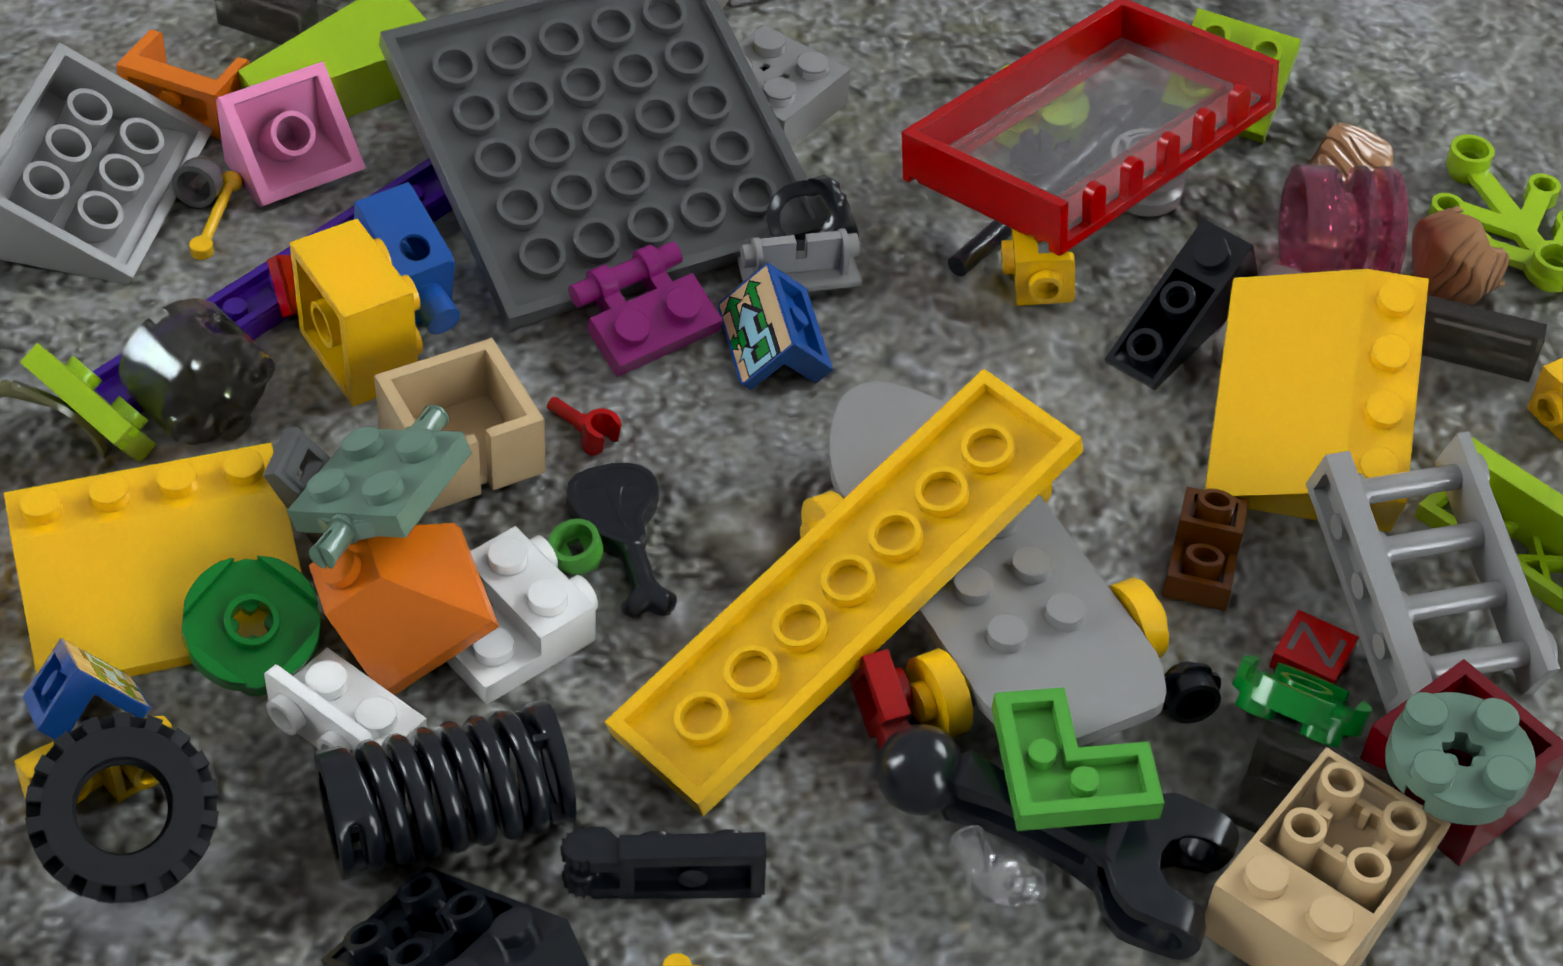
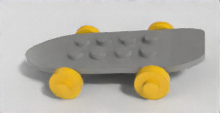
M883 381L860 383L847 390L839 400L834 413L829 437V469L835 492L831 490L803 501L800 538L810 531L926 423L946 402L919 390ZM1052 483L914 614L937 647L935 650L910 658L906 666V676L912 691V705L909 709L919 723L938 727L954 737L970 731L973 724V709L976 708L994 724L991 710L994 693L1065 687L1078 747L1153 719L1161 713L1166 696L1164 670L1159 658L1164 657L1169 646V631L1165 610L1152 589L1143 580L1131 577L1110 586L1105 583L1046 504L1052 495Z

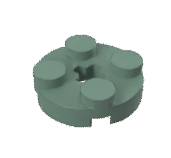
M1418 692L1410 696L1402 713L1393 724L1385 748L1386 767L1393 783L1404 794L1408 786L1416 796L1425 800L1422 810L1438 819L1462 825L1492 823L1504 817L1509 807L1517 803L1519 804L1534 777L1536 759L1528 735L1519 726V713L1510 703L1498 698L1484 700L1472 695L1455 692L1434 694ZM1450 749L1461 750L1473 759L1470 766H1462L1458 764V759L1455 755L1444 753V751Z

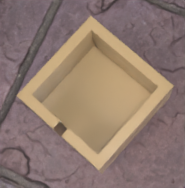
M493 338L374 375L379 429L404 430L406 427L412 426L428 404H431V407L436 404L442 407L449 416L448 425L441 431L463 432L472 452L427 512L481 495V484L488 482L491 488L496 490L546 472L545 420Z

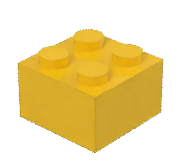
M357 218L289 242L300 333L353 407L376 398L374 375L417 362L418 355L424 351L422 338L415 324V311L420 309V298L414 282L408 275L401 276L392 265L389 251L380 238L373 239Z

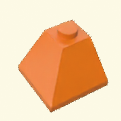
M455 523L415 525L406 538L377 536L358 540L355 544H350L332 569H329L328 566L326 569L322 568L314 562L309 564L326 617L368 677L393 695L401 692L499 627L463 531Z

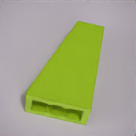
M356 0L238 70L240 89L324 62L346 118L402 99L401 93L379 47L380 32L426 21L427 19L410 0Z

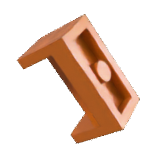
M150 29L116 64L118 76L213 129L210 137L221 140L216 99L241 90L238 70L250 64V61L237 57L216 80L168 65L163 33Z

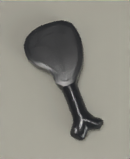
M610 463L576 473L568 482L566 503L570 518L585 519L593 523L601 537L603 552L622 560L631 585L630 595L621 604V613L632 618L645 612H652L660 616L670 615L676 607L677 596L657 582L645 550L647 539L645 527L656 513L659 500L657 479L649 469L642 465Z

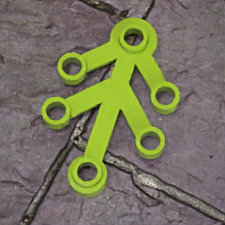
M1464 134L1455 137L1451 142L1445 161L1448 173L1453 180L1459 183L1471 184L1492 211L1464 202L1454 194L1438 193L1432 197L1427 216L1440 210L1459 206L1463 210L1462 214L1479 220L1485 231L1517 242L1520 247L1491 239V236L1486 233L1491 246L1503 248L1509 254V266L1523 270L1527 279L1540 290L1551 293L1563 292V210L1557 213L1551 229L1552 236L1554 237L1553 240L1545 241L1537 231L1546 210L1555 206L1561 191V183L1555 177L1548 174L1538 173L1530 176L1523 194L1525 202L1520 210L1489 171L1495 155L1493 145L1486 139L1476 135Z

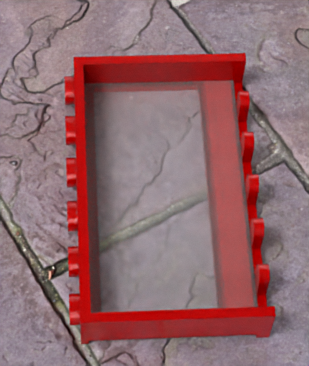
M1114 0L901 131L903 180L910 183L917 179V183L1026 236L1032 235L1039 242L1045 241L1049 243V251L1061 256L1275 110L1279 60L1131 0Z

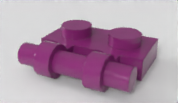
M674 241L657 248L653 245H647L635 250L632 253V259L609 268L603 264L587 271L586 279L568 287L569 296L577 308L596 301L602 313L590 318L587 331L616 377L633 371L720 330L723 319L694 274L691 273L673 282L667 274V269L683 262L681 250ZM642 281L648 293L626 302L620 290Z

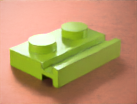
M37 343L20 361L24 367L111 443L140 463L157 445L141 431L149 420L121 396H118L112 404L105 400L95 391L96 387L103 380L75 356H72L64 364Z

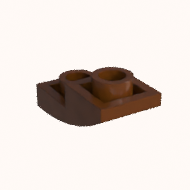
M1187 486L1162 596L1226 611L1232 590L1237 556L1243 537L1249 500L1233 497L1231 494L1219 489L1201 490Z

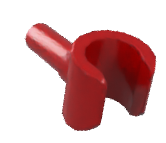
M552 397L548 401V410L582 433L581 446L585 453L591 456L602 453L605 442L603 435L607 436L612 442L619 441L622 424L621 419L615 412L599 408L590 411L586 415L557 397Z

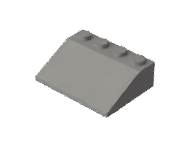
M59 42L0 136V259L129 285L177 197L172 187L174 173L185 161L200 155L213 129Z

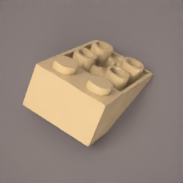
M1326 747L1214 884L1205 912V936L1250 966H1360L1449 830L1451 823L1438 819L1422 810L1423 806Z

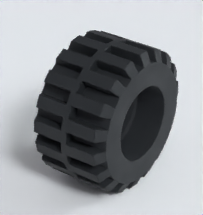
M131 712L114 713V717L98 719V716L82 721L81 726L70 733L65 731L59 736L45 756L42 754L34 768V775L30 785L27 787L25 798V821L30 842L35 854L51 877L65 886L67 890L80 897L83 896L108 904L134 903L147 900L164 893L178 884L203 858L211 844L210 840L217 827L219 811H217V797L219 793L216 779L212 778L208 768L210 763L203 751L198 752L189 742L191 737L179 728L175 731L162 724V719L147 715V718L132 717ZM117 765L134 766L150 773L162 786L168 805L165 825L156 839L138 851L123 854L107 852L93 845L82 833L76 816L77 800L86 782L101 770Z

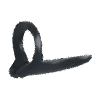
M825 175L784 186L774 194L767 207L766 222L771 236H787L780 224V213L784 205L792 198L798 196L821 195L830 209L831 217L825 221L820 232L837 231L838 229L845 228L847 234L857 233L859 237L856 221L851 214L846 194L840 190V183ZM796 240V251H803L805 240Z

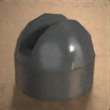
M194 157L185 161L172 178V187L177 197L183 203L195 208H203L210 205L221 192L224 183L221 168L217 167L207 157ZM199 174L207 180L201 189L191 183Z

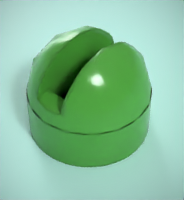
M570 519L556 526L549 535L548 543L553 548L557 557L558 568L563 573L570 576H582L581 574L598 568L603 558V543L593 523L585 519ZM580 541L584 552L573 556L568 546Z

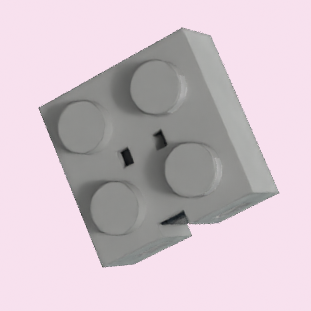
M766 25L761 26L739 43L792 148L847 104L850 68Z

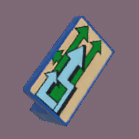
M769 262L719 302L718 311L723 319V328L739 382L744 387L752 390L783 364H786L815 384L833 371L807 288Z
M62 638L59 639L23 695L36 729L55 740L65 731L71 732L94 694L126 712H131L135 717L145 718L151 709L150 704L131 676Z

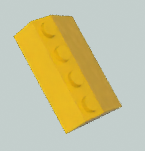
M1372 269L1234 278L1230 294L1205 489H1219L1231 494L1233 497L1249 500L1248 509L1318 521L1306 482L1325 455L1350 451L1357 472L1363 474L1365 478L1410 471L1429 279ZM1407 498L1370 504L1379 531L1391 532L1407 503Z
M272 443L4 492L11 543L36 675L60 638L131 677L193 664L189 659L187 649L184 647L182 640L184 600L192 584L205 570L219 561L234 558V562L243 559L257 560L258 555L280 559L301 572L291 522L287 513L288 509L263 476L274 453ZM259 609L251 616L240 611L234 617L239 623L238 634L245 638L251 635L258 637L265 635L268 631L264 627V621L268 615Z

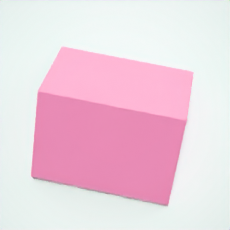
M324 62L293 71L216 99L224 161L231 170L239 173L242 178V185L259 207L366 169Z

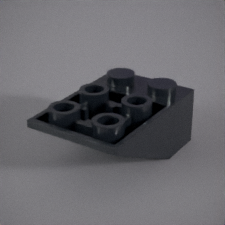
M426 867L419 874L404 881L391 899L367 920L353 926L346 933L343 941L321 959L324 966H589L568 919L430 867Z

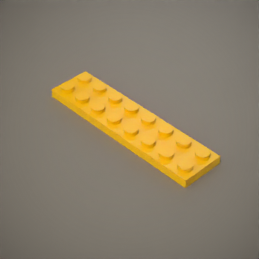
M982 369L604 722L610 735L704 817L860 667L862 656L875 653L1083 453L1082 437L986 369Z

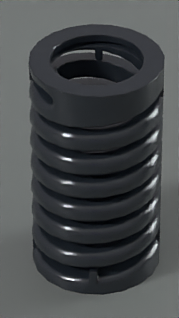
M545 699L527 703L520 712L516 713L507 709L497 710L489 720L480 715H473L463 723V726L453 721L443 722L436 730V733L426 727H420L411 733L409 739L398 733L389 734L381 746L373 740H363L357 745L355 755H353L352 750L341 746L315 751L314 753L316 777L324 819L334 860L342 881L350 879L354 872L368 870L371 873L381 872L386 866V841L378 813L377 797L388 830L394 860L398 865H410L415 861L416 857L409 825L405 792L415 821L422 855L431 860L438 858L442 854L443 843L434 808L431 780L439 802L448 846L455 853L466 851L470 845V834L459 791L457 770L464 787L475 840L484 847L492 845L497 839V826L485 780L484 763L490 777L499 826L506 839H519L523 835L524 821L528 830L534 834L543 833L549 827L550 821H552L553 825L561 824L565 827L573 826L576 822L575 788L565 740L554 709L549 701ZM510 748L516 759L519 795L510 764ZM360 836L361 849L354 850L353 842H358Z

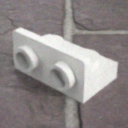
M328 647L293 676L276 664L264 673L268 696L266 708L273 722L288 735L299 734L314 745L318 751L341 746L352 750L353 755H355L357 745L363 740L370 739L381 746L389 734L398 733L409 739V736L416 728H427V718Z

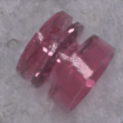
M1297 164L1292 166L1286 176L1279 211L1278 245L1280 264L1304 273L1372 269L1400 274L1408 238L1409 213L1407 190L1401 172L1393 166H1380L1374 168L1373 171L1368 166H1355L1351 168L1344 182L1342 173L1336 165Z

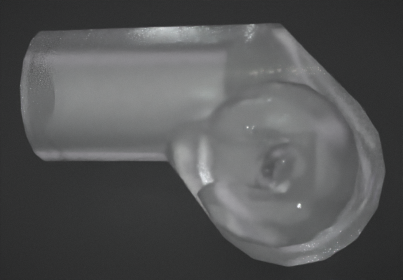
M978 825L963 827L953 834L950 842L974 896L983 901L1014 908L1022 906L1031 907L1042 901L1047 890V882L1041 870L1031 867L1030 864L1021 860L994 855L983 828Z

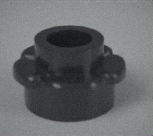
M1186 661L1172 666L1165 673L1166 696L1162 709L1168 710L1170 716L1175 721L1186 724L1196 723L1211 716L1220 706L1221 694L1219 690L1221 688V678L1219 674L1212 672L1209 665Z

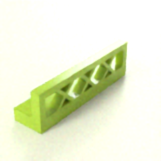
M1471 437L1477 453L1483 456L1488 465L1489 485L1509 537L1516 539L1528 549L1529 554L1516 555L1531 594L1563 615V588L1554 583L1550 577V573H1563V495ZM1445 491L1429 494L1419 503L1414 516L1432 529L1457 524L1455 516L1442 509L1449 502Z

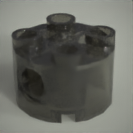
M192 298L178 300L163 307L169 315L162 318L157 324L150 318H147L135 330L123 349L119 375L120 381L128 388L127 393L176 442L196 445L212 442L218 438L226 442L240 438L250 427V414L263 396L267 382L274 375V361L250 336L212 302Z

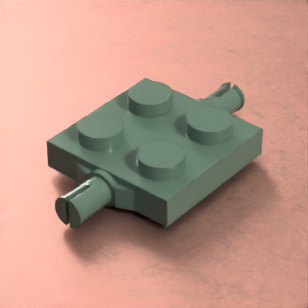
M428 404L412 426H408L404 430L377 429L375 427L355 428L353 432L343 439L340 448L319 473L315 474L308 481L307 487L288 508L287 513L297 532L324 533L309 549L310 558L315 564L325 569L327 566L329 569H332L350 544H355L358 540L377 536L406 538L472 453L463 432L441 431L449 423V416L442 407L436 404L431 407V404Z

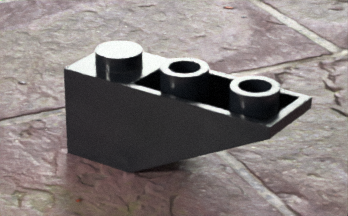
M1202 219L1107 354L1105 362L1156 390L1227 321L1233 279L1258 275L1254 246L1215 224Z

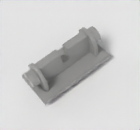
M845 228L838 229L837 231L806 234L803 251H796L797 242L794 235L761 239L754 237L751 239V244L741 245V257H738L736 260L742 282L769 262L807 288L808 292L862 286V280L854 257L860 255L859 237L857 233L847 234Z

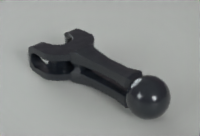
M918 724L898 730L883 744L876 762V777L879 788L894 807L905 813L921 816L932 815L941 811L945 821L981 829L1025 847L1057 865L1094 891L1101 917L1116 938L1173 960L1189 958L1200 950L1205 937V915L1200 905L1168 885L1161 870L1176 866L1209 874L1219 871L1234 857L1238 847L1239 833L1235 823L1223 813L1178 793H1163L1165 805L1160 819L1017 831L1004 770L972 750L963 753L957 741L938 727Z

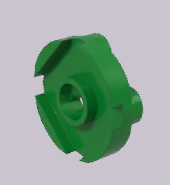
M257 555V560L243 559L234 562V558L219 561L205 570L195 580L184 600L182 640L184 647L187 649L189 659L204 677L220 687L241 691L248 696L258 697L267 694L264 677L266 671L276 664L293 676L312 660L317 650L321 615L314 588L296 568L274 557ZM259 609L268 615L264 621V627L268 631L265 635L261 637L251 635L245 638L238 634L239 623L234 617L240 611L251 616Z
M1248 655L1242 657L1232 681V685L1240 691L1235 705L1264 719L1274 720L1278 712L1302 722L1300 732L1303 735L1331 747H1339L1342 739L1348 738V736L1359 737L1362 735L1372 711V707L1364 700L1353 709L1345 705L1350 692L1332 682L1279 662L1274 674L1259 671L1257 667L1261 660L1260 657Z

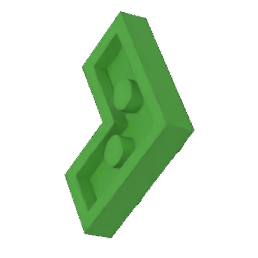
M1065 687L994 693L991 710L1017 831L1161 818L1165 802L1149 741L1078 747Z

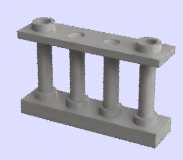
M1469 431L1455 435L1434 462L1436 467L1365 478L1363 474L1357 472L1350 451L1325 455L1306 482V487L1386 714L1463 659L1482 674L1512 669L1522 696L1534 694L1560 669L1557 661L1558 649L1556 641L1551 632L1545 629L1489 485L1488 465L1483 456L1477 453ZM1445 491L1457 521L1456 525L1386 536L1382 531L1378 530L1370 504ZM1467 549L1480 582L1408 596L1406 592L1400 590L1391 562ZM1489 608L1502 641L1500 644L1430 656L1427 652L1422 651L1413 622Z

